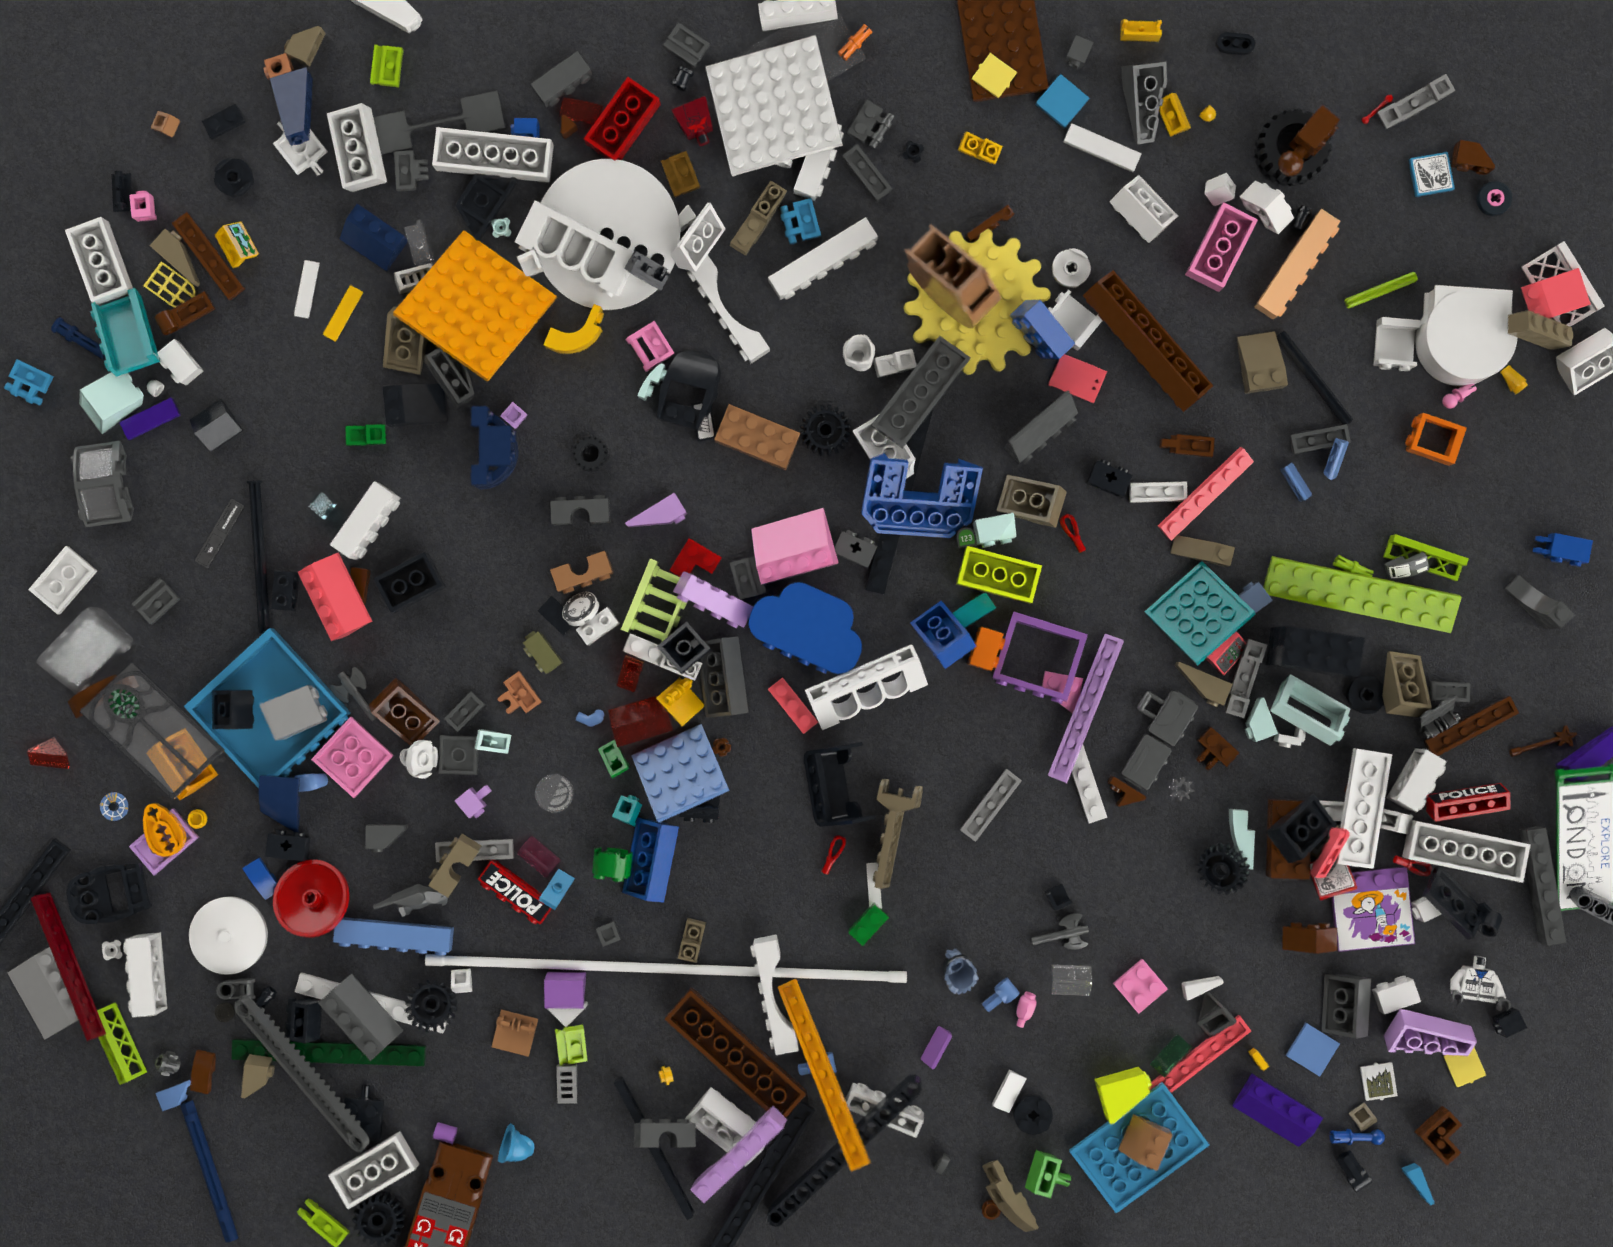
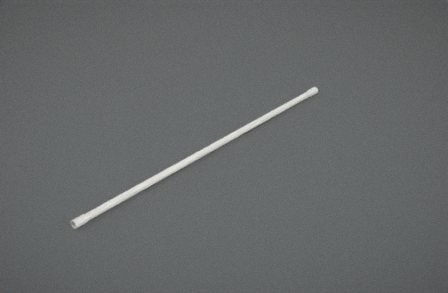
M426 954L425 956L426 966L450 965L760 977V975L756 976L755 967L445 956ZM775 968L773 977L906 983L907 971Z

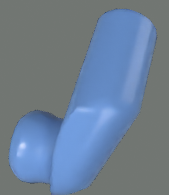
M599 709L589 716L579 712L575 720L592 727L601 723L604 720L605 714Z

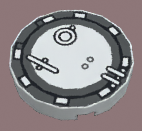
M590 592L578 593L565 604L562 612L563 618L571 626L584 625L585 621L593 619L598 612L599 602Z

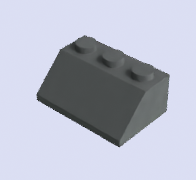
M1325 974L1322 1032L1351 1038L1368 1037L1371 978Z

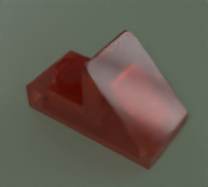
M625 655L617 687L635 692L640 674L645 665L644 661Z

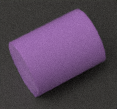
M438 1122L433 1138L453 1144L458 1128Z

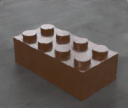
M1268 799L1267 830L1304 800ZM1267 835L1266 876L1283 879H1310V853L1303 860L1288 863Z

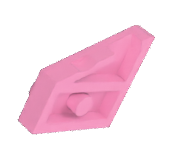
M1045 671L1042 687L1063 693L1068 675ZM1074 677L1067 702L1059 703L1072 714L1081 693L1083 678Z

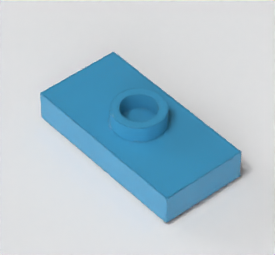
M558 869L540 896L539 901L555 910L575 878Z

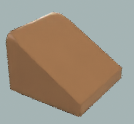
M158 111L151 129L173 137L180 120L170 114Z

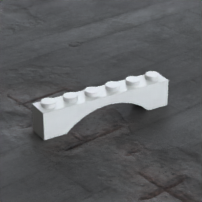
M707 255L696 272L688 271L687 274L692 282L696 280L700 286L697 289L703 298L707 297L710 301L708 306L713 313L717 312L720 316L718 321L723 329L728 328L731 335H729V338L733 344L740 346L741 351L739 353L742 358L753 363L770 352V348L759 332L750 330L738 323L724 308L717 289L718 271Z
M777 935L755 938L754 945H751L752 957L757 959V964H754L756 976L760 975L761 979L758 987L760 994H764L765 1001H762L764 1013L767 1012L768 1014L766 1027L767 1031H771L772 1037L769 1038L771 1049H775L776 1055L799 1051L798 1038L793 1025L781 1013L772 990V977L781 954Z

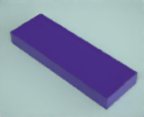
M169 398L119 423L127 440H131L181 416L174 399Z

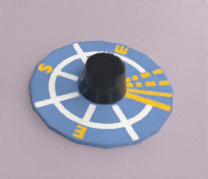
M117 792L105 795L100 803L102 815L111 821L122 819L129 809L127 799Z

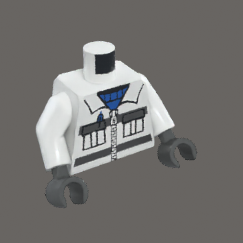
M1474 956L1473 967L1463 965L1450 979V992L1452 994L1448 998L1450 1003L1455 998L1457 999V1005L1464 999L1496 1003L1497 1000L1499 1001L1496 1006L1498 1011L1502 1010L1501 1004L1505 1005L1507 1011L1511 1007V1003L1506 999L1503 987L1495 971L1485 968L1486 957Z

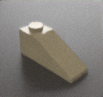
M164 229L150 246L192 284L198 287L200 282L187 249L180 241L182 237L174 230L169 232Z
M1177 535L1173 540L1170 554L1222 567L1231 566L1235 547Z
M1175 663V667L1200 696L1207 700V704L1218 707V705L1224 706L1233 684L1184 663Z

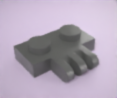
M414 151L394 152L397 191L417 190L416 181L429 180V175H421V173L428 172V167H420V165H428V160H415Z

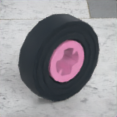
M1489 182L1478 191L1476 197L1477 206L1486 215L1499 216L1505 213L1511 206L1512 192L1502 182ZM1492 196L1498 197L1496 201H1491Z

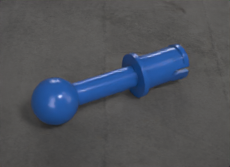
M1351 1129L1346 1131H1330V1134L1333 1135H1329L1331 1143H1347V1145H1352L1353 1141H1371L1375 1145H1381L1385 1141V1135L1379 1129L1372 1130L1370 1133H1352Z

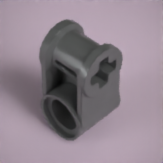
M255 978L225 980L217 986L216 993L221 999L240 1000L243 997L255 999L256 995L254 994L253 986ZM224 985L230 986V994L224 992Z

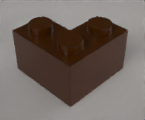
M1291 922L1290 926H1283L1282 950L1314 954L1337 951V927H1330V923L1307 924L1306 927L1302 926L1300 922Z
M1443 1106L1414 1131L1435 1156L1447 1166L1461 1154L1448 1138L1462 1124Z

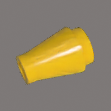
M1510 365L1500 372L1510 392L1513 391L1517 394L1528 386L1526 379Z

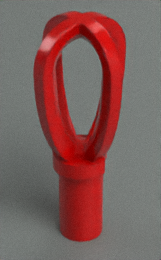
M1070 514L1062 516L1060 524L1063 530L1072 539L1079 553L1085 551L1086 548L1080 538L1075 518ZM1065 518L1070 519L1075 535L1070 532L1065 524Z
M837 835L833 838L827 860L821 871L822 873L828 875L836 859L842 853L846 845V839L843 836ZM838 839H841L842 845L836 855L832 857L834 844Z
M1397 855L1393 858L1394 863L1408 868L1414 874L1419 876H1429L1431 874L1432 866L1429 863L1405 859ZM1412 864L1422 865L1427 871L1422 872L1414 868Z

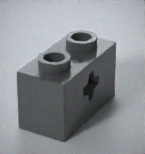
M847 530L846 533L842 531L835 546L836 555L868 569L877 548L874 545L875 542L865 537L863 540L856 537L857 534L850 530ZM856 543H858V548H860L861 551H856V553H853V549L850 546H854Z

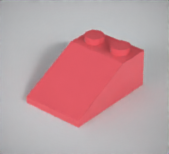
M1579 268L1521 287L1527 310L1547 318L1591 305Z

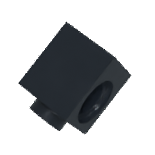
M1513 1007L1492 1017L1494 1030L1497 1034L1506 1038L1527 1028L1520 1011Z

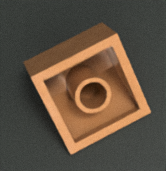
M1133 1114L1118 1150L1139 1164L1158 1171L1173 1135L1168 1128Z

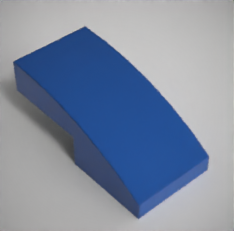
M261 857L242 868L265 900L273 896L278 881L274 874L269 872Z

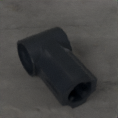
M1350 1150L1341 1153L1336 1158L1347 1176V1181L1356 1193L1373 1183L1363 1167L1361 1168Z

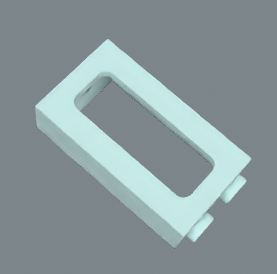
M1291 674L1281 683L1270 710L1272 713L1330 746L1336 740H1341L1344 735L1343 728L1350 719L1348 716L1349 707ZM1289 696L1330 719V727L1287 704Z

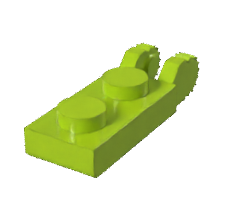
M307 1198L305 1204L315 1214L311 1216L305 1209L299 1208L297 1211L298 1215L331 1245L338 1247L350 1231L322 1207H319L316 1202Z

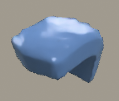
M324 773L300 774L294 777L300 778L299 792L316 790L328 784V777Z

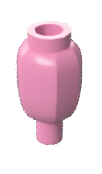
M1025 992L1020 997L1017 1005L1016 1015L1018 1021L1016 1025L1021 1028L1032 1017L1036 1008V995L1031 992Z

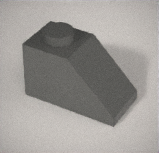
M408 824L366 825L365 849H371V852H383V849L388 848L408 829Z

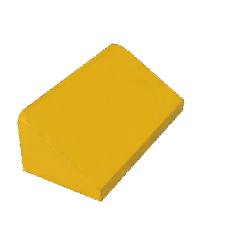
M1171 93L1163 97V103L1159 108V112L1170 137L1190 129L1191 126L1177 94Z

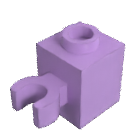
M485 785L478 792L472 787L458 797L455 802L468 818L473 816L478 818L485 812L483 808L487 806L482 799L492 790L488 785Z

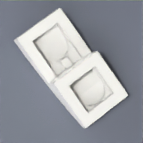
M913 349L873 359L877 378L911 370L917 366Z

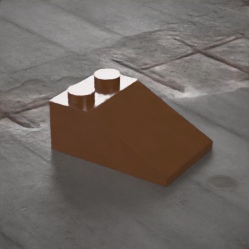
M397 678L369 704L371 713L410 746L414 742L422 740L440 722L429 708Z

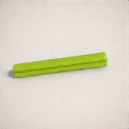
M1411 272L1348 297L1344 300L1346 307L1352 308L1412 284L1418 280L1415 272Z

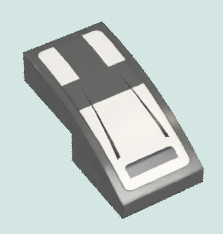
M1424 552L1406 560L1403 556H1400L1385 563L1389 580L1407 578L1430 570L1427 555Z

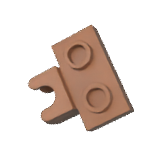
M520 671L503 682L509 691L498 697L499 702L506 699L510 700L511 705L506 710L508 714H511L520 706L525 713H528L542 703Z

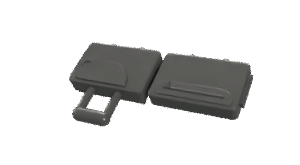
M1147 691L1137 706V710L1153 719L1147 729L1152 735H1143L1121 771V775L1125 777V780L1140 789L1146 790L1150 788L1153 781L1158 780L1157 775L1162 766L1167 765V758L1172 751L1166 745L1175 746L1178 740L1184 737L1183 732L1189 722L1194 721V714L1198 709V705L1194 703L1195 701L1179 691H1170L1165 701L1151 691ZM1151 698L1162 704L1156 715L1145 709Z

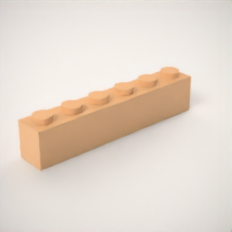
M1323 209L1316 213L1254 306L1256 309L1271 319L1283 315L1287 309L1285 304L1288 300H1293L1297 294L1295 289L1307 279L1308 275H1306V272L1309 268L1312 270L1318 262L1316 257L1319 253H1324L1329 245L1326 243L1330 237L1333 238L1340 228L1337 226L1340 220Z

